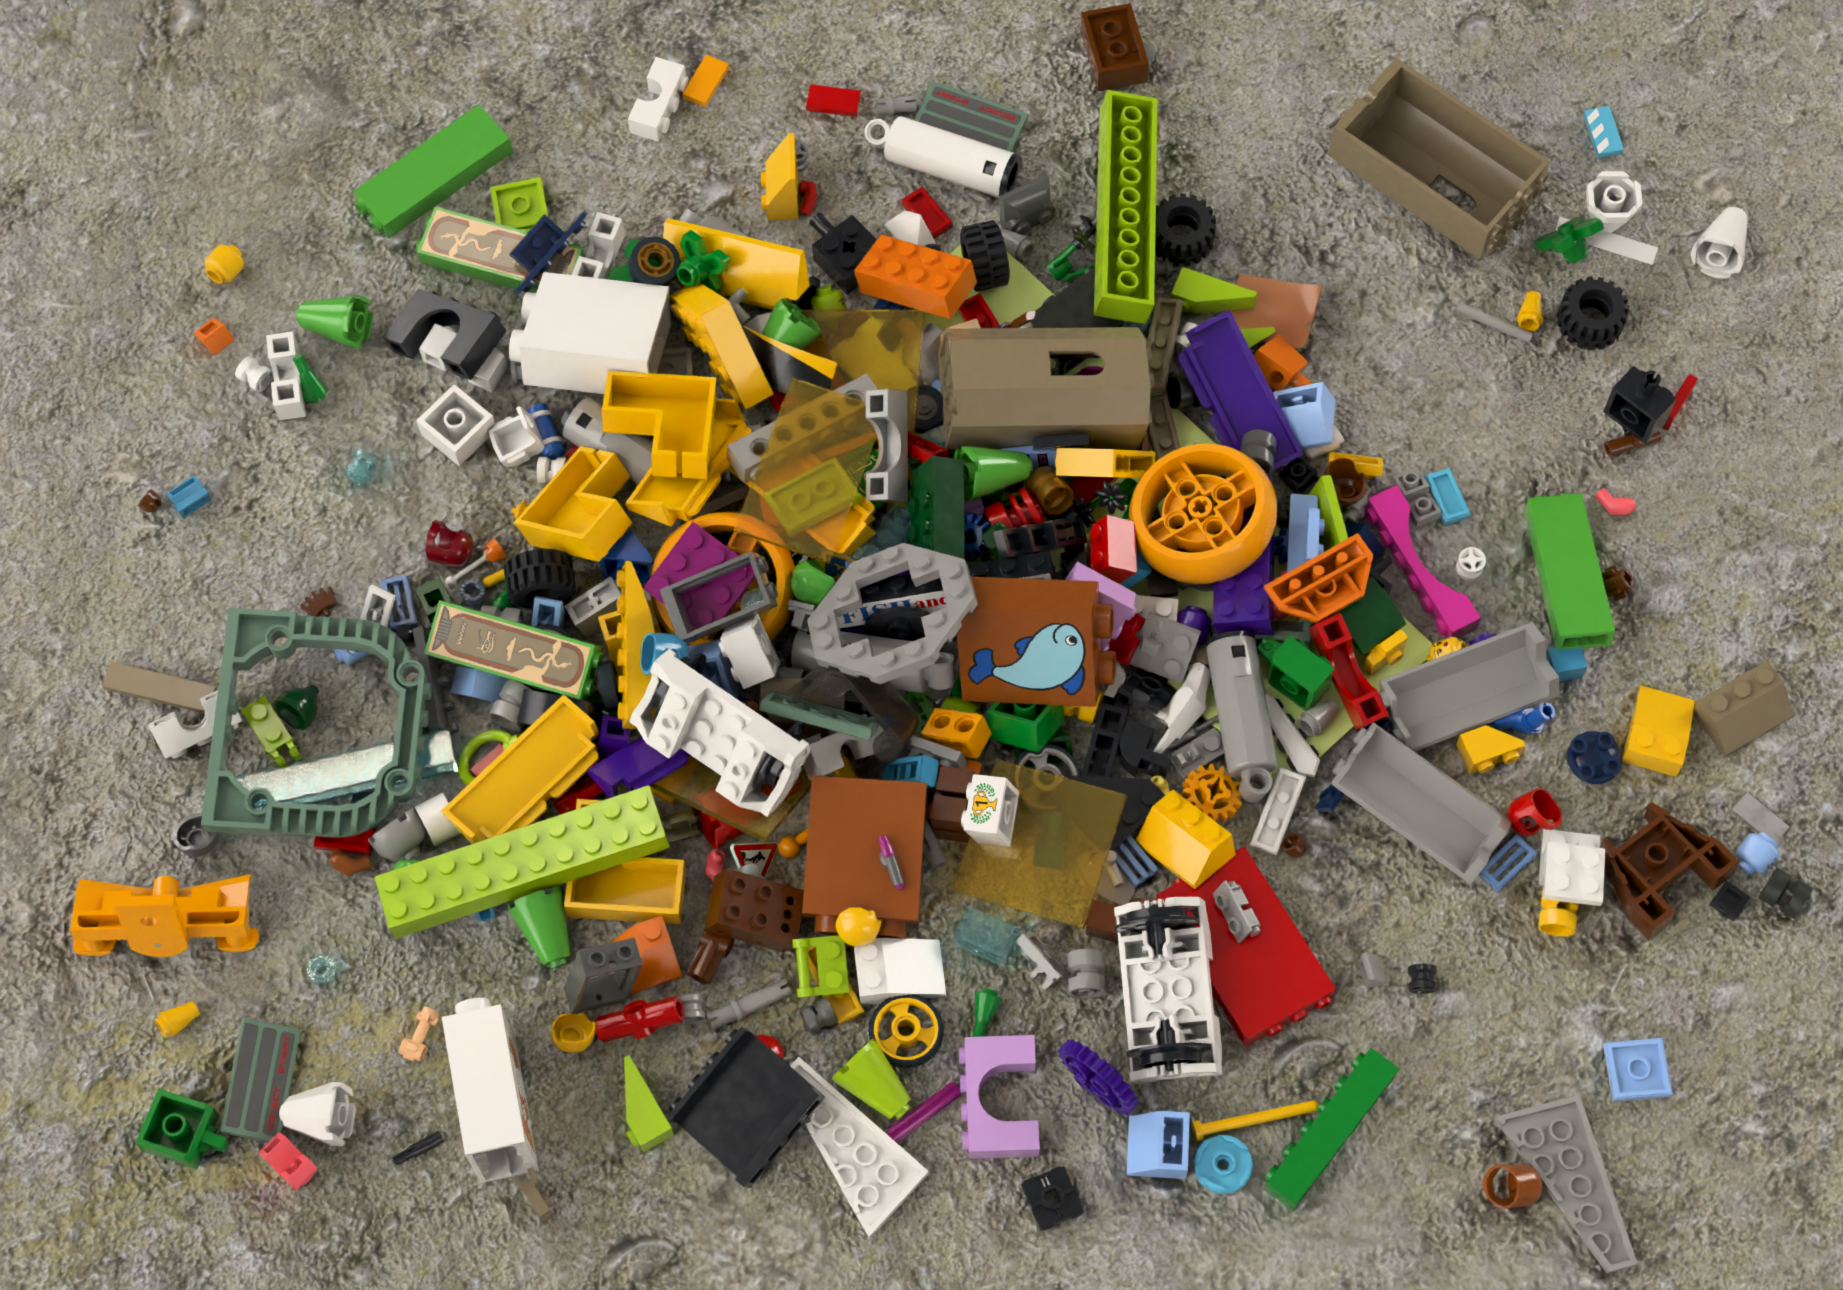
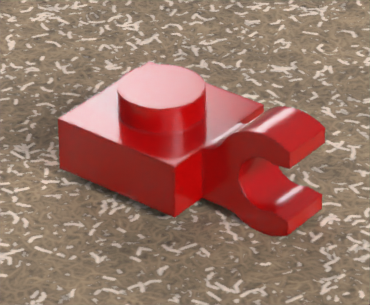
M1135 613L1134 617L1129 621L1125 619L1116 640L1111 639L1108 643L1109 648L1107 651H1115L1116 660L1123 665L1131 662L1141 641L1135 634L1142 628L1146 619L1139 613Z

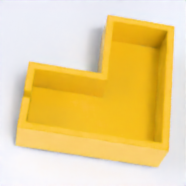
M701 283L695 286H686L670 295L673 302L670 308L674 316L682 320L684 327L681 330L688 342L692 341L696 348L700 347L704 353H708L711 359L708 362L709 367L715 376L719 375L722 381L719 387L726 399H736L741 407L748 409L773 395L772 389L727 299Z
M608 370L602 406L603 432L654 436L651 453L652 476L677 477L678 473L682 474V478L707 479L716 408V377Z
M580 446L516 519L514 524L532 546L556 549L566 552L568 555L599 562L608 554L610 548L625 534V531L632 524V521L618 501L612 499L623 488L624 483L630 478V474L615 453L602 450L597 452L596 449Z
M577 799L576 809L602 800ZM641 857L569 881L566 886L564 902L567 917L643 922L662 915L665 924L681 925L687 874L685 861L680 859Z

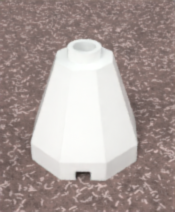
M1603 171L1586 188L1588 213L1590 219L1597 218L1601 220L1604 229L1600 231L1601 233L1614 232L1627 223L1641 209L1643 204L1641 184L1637 181L1633 183L1629 179V175L1624 171Z
M331 1082L292 1095L280 1107V1120L283 1121L285 1127L331 1146H343L346 1142L342 1139L349 1138L352 1135L356 1113L355 1103H349L348 1096H353L352 1089L342 1082Z

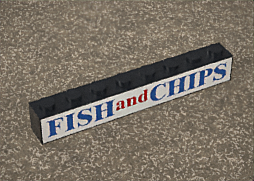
M1050 551L967 564L971 577L1056 580ZM911 574L885 578L860 588L863 608L837 618L840 629L862 626L871 614L891 607H915L925 610L930 614L947 608L941 579L938 578L915 587Z

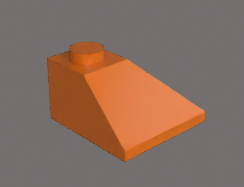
M662 915L633 925L612 941L616 942L635 938L643 965L630 995L682 977Z

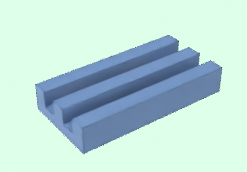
M408 575L380 580L382 589L389 592L388 585H393L400 621L395 622L392 609L389 618L390 630L397 632L396 626L409 624L414 628L419 627ZM402 582L404 584L410 614V619L406 620L399 588V583Z
M1516 834L1488 861L1478 876L1480 878L1483 877L1488 885L1491 884L1494 887L1493 890L1498 894L1538 853ZM1516 844L1520 846L1492 875L1487 872ZM1526 851L1528 855L1498 882L1496 879Z
M1130 836L1125 842L1149 871L1146 872L1123 843L1118 847L1141 877L1137 878L1117 853L1116 863L1131 884L1137 888L1158 873V868L1133 837Z

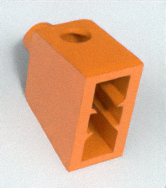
M1281 335L1275 336L1254 354V358L1269 387L1275 391L1285 390L1290 386L1295 388L1312 384V381L1302 374L1308 365L1307 360Z

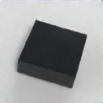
M1726 880L1709 905L1731 921H1734L1750 899V896Z

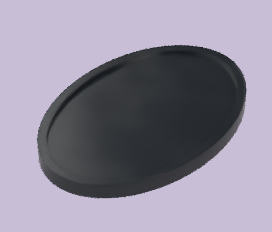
M905 606L882 609L871 614L866 619L864 632L866 635L916 641L925 637L921 617L930 613L919 608Z

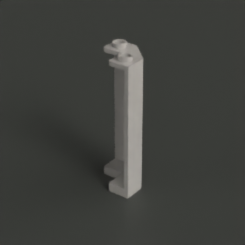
M1530 622L1380 680L1379 695L1389 714L1387 717L1391 723V735L1415 752L1559 696V676L1546 659L1545 638L1536 625Z
M1374 722L1367 730L1362 727L1353 739L1356 745L1345 760L1341 758L1333 768L1332 772L1335 776L1331 784L1471 884L1487 865L1493 850L1508 833L1512 821Z

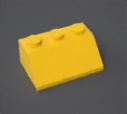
M1171 790L1152 806L1136 839L1137 844L1194 889L1236 855L1232 834L1174 790Z

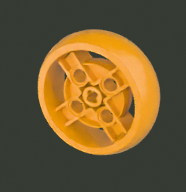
M1195 444L1166 454L1143 474L1131 498L1129 520L1134 521L1136 548L1153 569L1179 582L1208 584L1219 582L1241 573L1261 556L1268 546L1275 529L1277 500L1271 481L1264 470L1252 458L1241 451L1224 445ZM1219 476H1225V477H1228V478H1227V479H1223V478H1221V477H1219ZM1166 496L1162 507V517L1151 523L1157 506ZM1255 504L1252 517L1245 528L1238 534L1243 522L1244 509ZM1179 548H1182V549H1184V550H1186V551L1194 552V553L1180 552V551H1175V550H1177V549H1179Z
M716 512L701 515L677 528L658 551L650 578L692 521L709 534L734 532L729 543L725 546L737 555H743L750 551L758 553L761 546L767 551L776 572L778 598L775 599L778 606L758 615L763 620L762 624L772 642L785 628L792 615V611L788 610L789 600L796 601L791 587L792 571L795 565L783 540L763 522L753 517L733 512ZM756 578L745 591V593L748 591L753 592L754 599L752 603L743 605L741 597L728 616L765 601ZM650 594L653 610L662 629L666 634H676L666 606ZM717 632L711 638L705 636L688 643V646L718 641L713 640Z

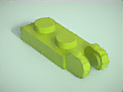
M265 696L241 710L269 756L274 758L281 770L287 766L285 760L278 752L288 747L293 759L298 761L302 758L293 744L292 737Z

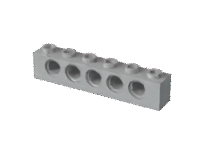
M866 373L727 445V460L744 484L751 480H758L766 472L785 466L789 460L799 455L804 456L808 454L812 448L822 443L827 444L835 436L845 431L850 432L858 424L866 421V391L879 389ZM804 429H810V430H812V431L807 432V431H803V430H804ZM781 441H786V442H789V443L782 444V443H780V442H781ZM758 453H763V454H765V455H764V456H758V455H756V454H758Z

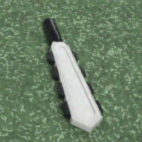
M1265 691L1272 735L1278 739L1276 745L1282 753H1286V762L1291 770L1304 776L1315 777L1320 763L1318 751L1313 745H1308L1306 742L1307 736L1302 729H1297L1294 726L1295 720L1291 714L1283 711L1284 705L1282 702Z

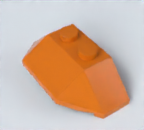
M1357 533L1266 584L1264 590L1278 610L1314 623H1319L1364 597L1373 553Z

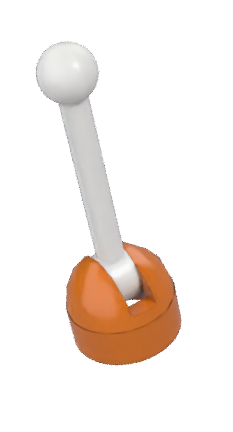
M494 538L484 546L482 557L456 575L448 576L445 582L448 586L452 587L458 579L484 561L497 562L507 555Z

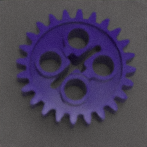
M1068 1039L1058 1050V1056L1062 1059L1061 1062L1068 1067L1067 1070L1074 1074L1073 1077L1076 1082L1093 1096L1095 1095L1101 1103H1104L1110 1109L1113 1108L1117 1113L1120 1112L1124 1116L1125 1114L1129 1116L1137 1107L1139 1099L1135 1096L1136 1093L1129 1088L1130 1085L1123 1081L1121 1073L1107 1063L1105 1059L1099 1058L1095 1051L1093 1052L1086 1045L1083 1046L1079 1041L1075 1042L1073 1039Z

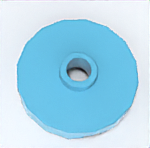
M1218 1135L1217 1137L1205 1140L1197 1149L1193 1163L1195 1175L1200 1184L1210 1192L1220 1195L1233 1194L1242 1189L1249 1181L1253 1168V1161L1247 1146L1236 1137L1229 1135ZM1222 1161L1226 1162L1228 1169L1221 1170L1217 1164Z

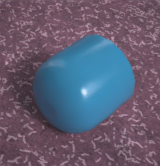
M648 633L644 637L641 646L640 666L642 672L645 675H651L650 670L654 661L668 649L674 651L679 660L683 657L689 658V647L686 640H681L676 634Z

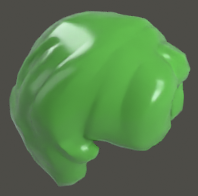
M804 560L797 564L792 571V591L796 599L802 603L818 607L835 585L834 579L823 573L820 564L816 561Z

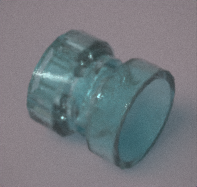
M355 448L351 455L352 461L346 465L343 474L354 483L367 485L371 478L370 472L376 468L379 459L367 450Z

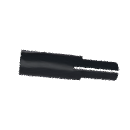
M439 1130L393 1156L394 1163L399 1165L444 1143Z

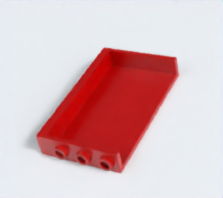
M1244 846L1238 850L1235 849L1236 855L1196 889L1192 888L1181 878H1178L1172 883L1173 886L1156 895V901L1162 899L1165 902V899L1170 897H1200L1205 901L1213 960L1209 961L1212 996L1244 1047L1266 1035L1269 1038L1277 1035L1284 1029L1283 1026L1291 1021L1294 1024L1302 1021L1308 1016L1307 1012L1315 1007L1318 1010L1325 1008L1333 1002L1332 998L1336 988ZM1225 880L1228 883L1235 881L1236 885L1239 884L1249 902L1246 906L1241 907L1242 910L1252 908L1261 924L1259 927L1261 932L1252 937L1249 934L1239 944L1230 932L1228 923L1221 910L1217 907L1213 896L1214 891ZM1187 912V916L1194 917L1192 912Z

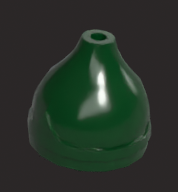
M314 685L286 690L275 700V710L287 724L298 730H305L316 717L319 690Z

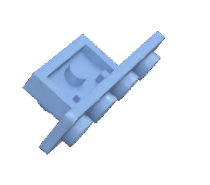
M1291 494L1287 573L1323 553L1324 546L1319 544V536L1324 534V519H1320V509H1318V497L1316 495Z

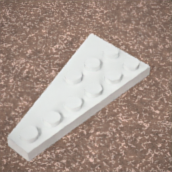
M798 1057L790 1066L825 1096L823 1101L804 1122V1125L870 1239L927 1177L929 1171Z

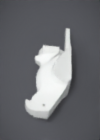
M1199 662L1188 667L1189 673L1184 684L1175 692L1169 705L1163 708L1157 715L1154 714L1168 727V730L1154 749L1156 753L1161 754L1176 738L1180 740L1207 709L1205 700L1211 674L1210 670Z

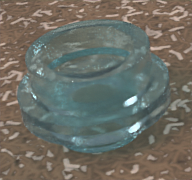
M319 955L308 963L307 974L314 983L325 984L335 976L336 965L330 957ZM320 967H327V971L324 974L317 973Z

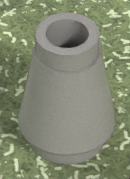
M1004 228L1000 229L1006 251L1016 260L1026 261L1032 255L1035 247L1034 243L1031 242V238Z
M1327 699L1302 712L1301 718L1298 719L1300 729L1309 737L1320 735L1336 713L1339 712L1338 705L1333 700Z

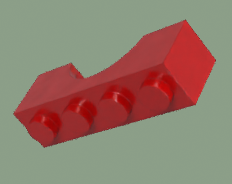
M1341 613L1308 628L1320 656L1329 660L1334 668L1333 684L1355 730L1389 715L1377 689L1370 685L1357 664L1352 648V636Z

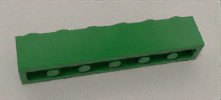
M1372 1048L1366 1054L1359 1053L1351 1064V1067L1354 1068L1352 1073L1348 1077L1345 1074L1342 1075L1334 1086L1337 1092L1332 1099L1326 1097L1316 1110L1320 1114L1313 1122L1309 1119L1299 1132L1303 1135L1297 1144L1292 1141L1282 1154L1285 1160L1279 1167L1274 1164L1264 1177L1268 1181L1264 1190L1292 1211L1307 1194L1399 1071L1397 1066Z

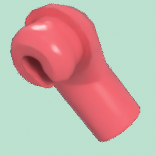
M1605 488L1598 491L1594 496L1610 515H1629L1636 509L1635 500L1632 498H1613Z
M720 848L713 849L706 859L705 873L712 881H714V876L724 869L726 855Z

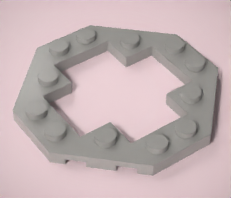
M901 543L852 562L807 620L814 656L818 665L826 668L830 666L836 667L842 673L855 677L862 675L868 677L871 682L882 684L934 664L941 655L939 650L944 643L951 642L962 627L961 620L968 612L972 613L978 605L965 559ZM906 570H910L915 587L938 578L941 579L947 608L921 617L925 633L924 638L874 656L873 648L868 638L845 647L843 646L837 617L863 608L860 588Z

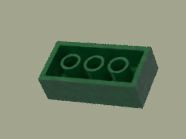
M932 456L911 471V500L908 506V511L911 515L908 537L911 545L964 559V460Z

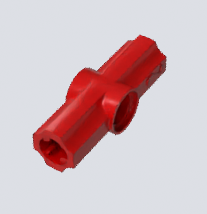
M676 996L651 1003H646L645 1000H637L625 1006L621 1011L596 1017V1034L598 1039L603 1042L631 1035L636 1039L644 1038L655 1032L657 1028L683 1022L685 1018L684 1006L680 998L678 999Z

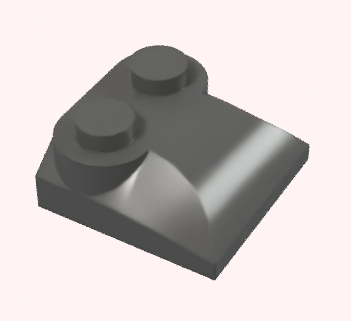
M1047 174L1000 196V224L1006 230L1024 235L1031 228L1039 224H1046L1054 217L1053 214L1056 209L1050 201V184Z

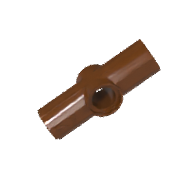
M704 929L699 940V949L688 968L687 975L701 984L710 985L722 959L729 955L735 939L705 931Z

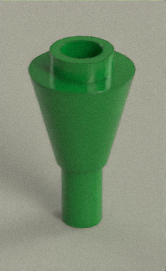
M302 354L294 357L293 361L300 373L299 378L304 401H311L314 404L325 399V394L329 389L309 369Z
M982 988L981 992H975L976 1024L972 1037L985 1036L987 1025L990 1024L1003 1000L997 997V991Z

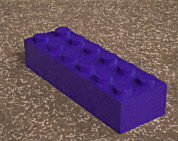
M1255 504L1244 509L1243 522L1238 534L1245 528L1252 517ZM1274 532L1268 546L1252 565L1231 578L1214 583L1213 625L1217 634L1230 631H1249L1255 635H1274V603L1264 590V586L1274 580Z

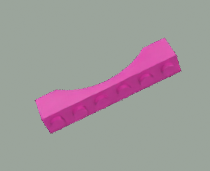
M1395 485L1368 498L1365 509V516L1371 525H1375L1379 531L1378 535L1381 543L1385 547L1388 546L1391 550L1395 565L1399 569L1402 568L1406 574V580L1412 591L1416 590L1421 598V606L1427 614L1430 613L1433 617L1434 625L1439 635H1444L1445 638H1460L1476 630L1481 617L1467 595L1454 591L1439 582L1419 560L1409 534L1410 505L1398 486Z

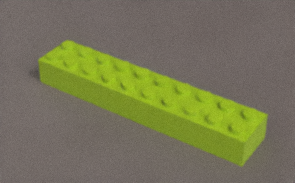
M1107 90L1100 107L1094 316L1146 324L1154 307L1157 98Z
M648 785L375 876L374 878L388 928L394 937L399 939L534 892L668 849L670 845L653 793Z

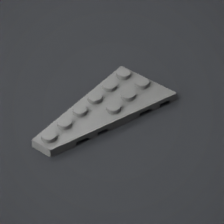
M1580 1095L1496 1116L1494 1118L1496 1123L1526 1164L1532 1166L1539 1173L1543 1187L1605 1272L1610 1274L1636 1267L1638 1263Z

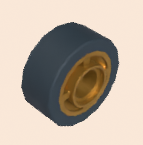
M646 237L639 241L632 249L628 262L629 274L635 283L670 286L677 276V269L681 261L679 252L671 242L660 237ZM648 261H657L660 266L653 267Z

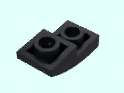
M1299 457L1292 460L1279 473L1282 481L1295 494L1308 495L1320 479L1317 476V470Z

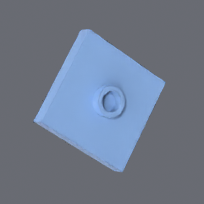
M1663 1038L1604 1043L1603 1049L1613 1102L1672 1096Z

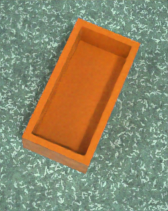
M882 234L854 270L861 293L948 319L954 316L977 284L971 260Z

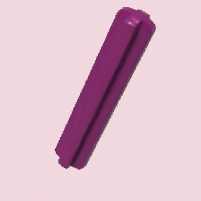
M950 1082L886 1130V1134L898 1143L961 1096L960 1088L956 1083Z

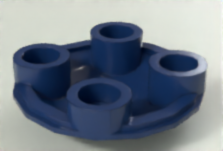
M1587 731L1577 735L1570 742L1567 750V763L1572 773L1581 781L1589 784H1604L1611 781L1621 771L1622 754L1617 743L1614 741L1613 735L1610 733Z

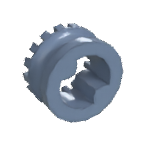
M468 579L467 582L465 581L461 585L460 594L465 604L475 607L484 602L486 591L482 582ZM471 588H476L479 596L477 595V597L472 598L466 593Z

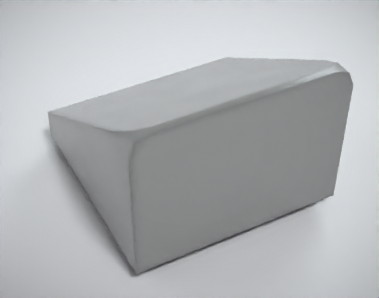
M1367 952L1362 953L1358 964L1365 987L1368 989L1385 985L1387 980L1380 958Z

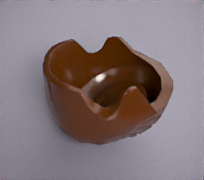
M1338 458L1328 464L1323 476L1331 475L1340 505L1354 504L1365 496L1367 491L1365 475L1363 472L1359 473L1352 460Z

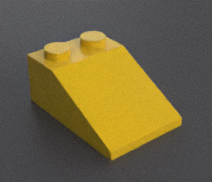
M789 133L766 160V172H761V188H766V194L761 195V209L767 210V220L799 219L794 133Z
M1640 685L1622 755V762L1676 777L1684 763L1695 700Z

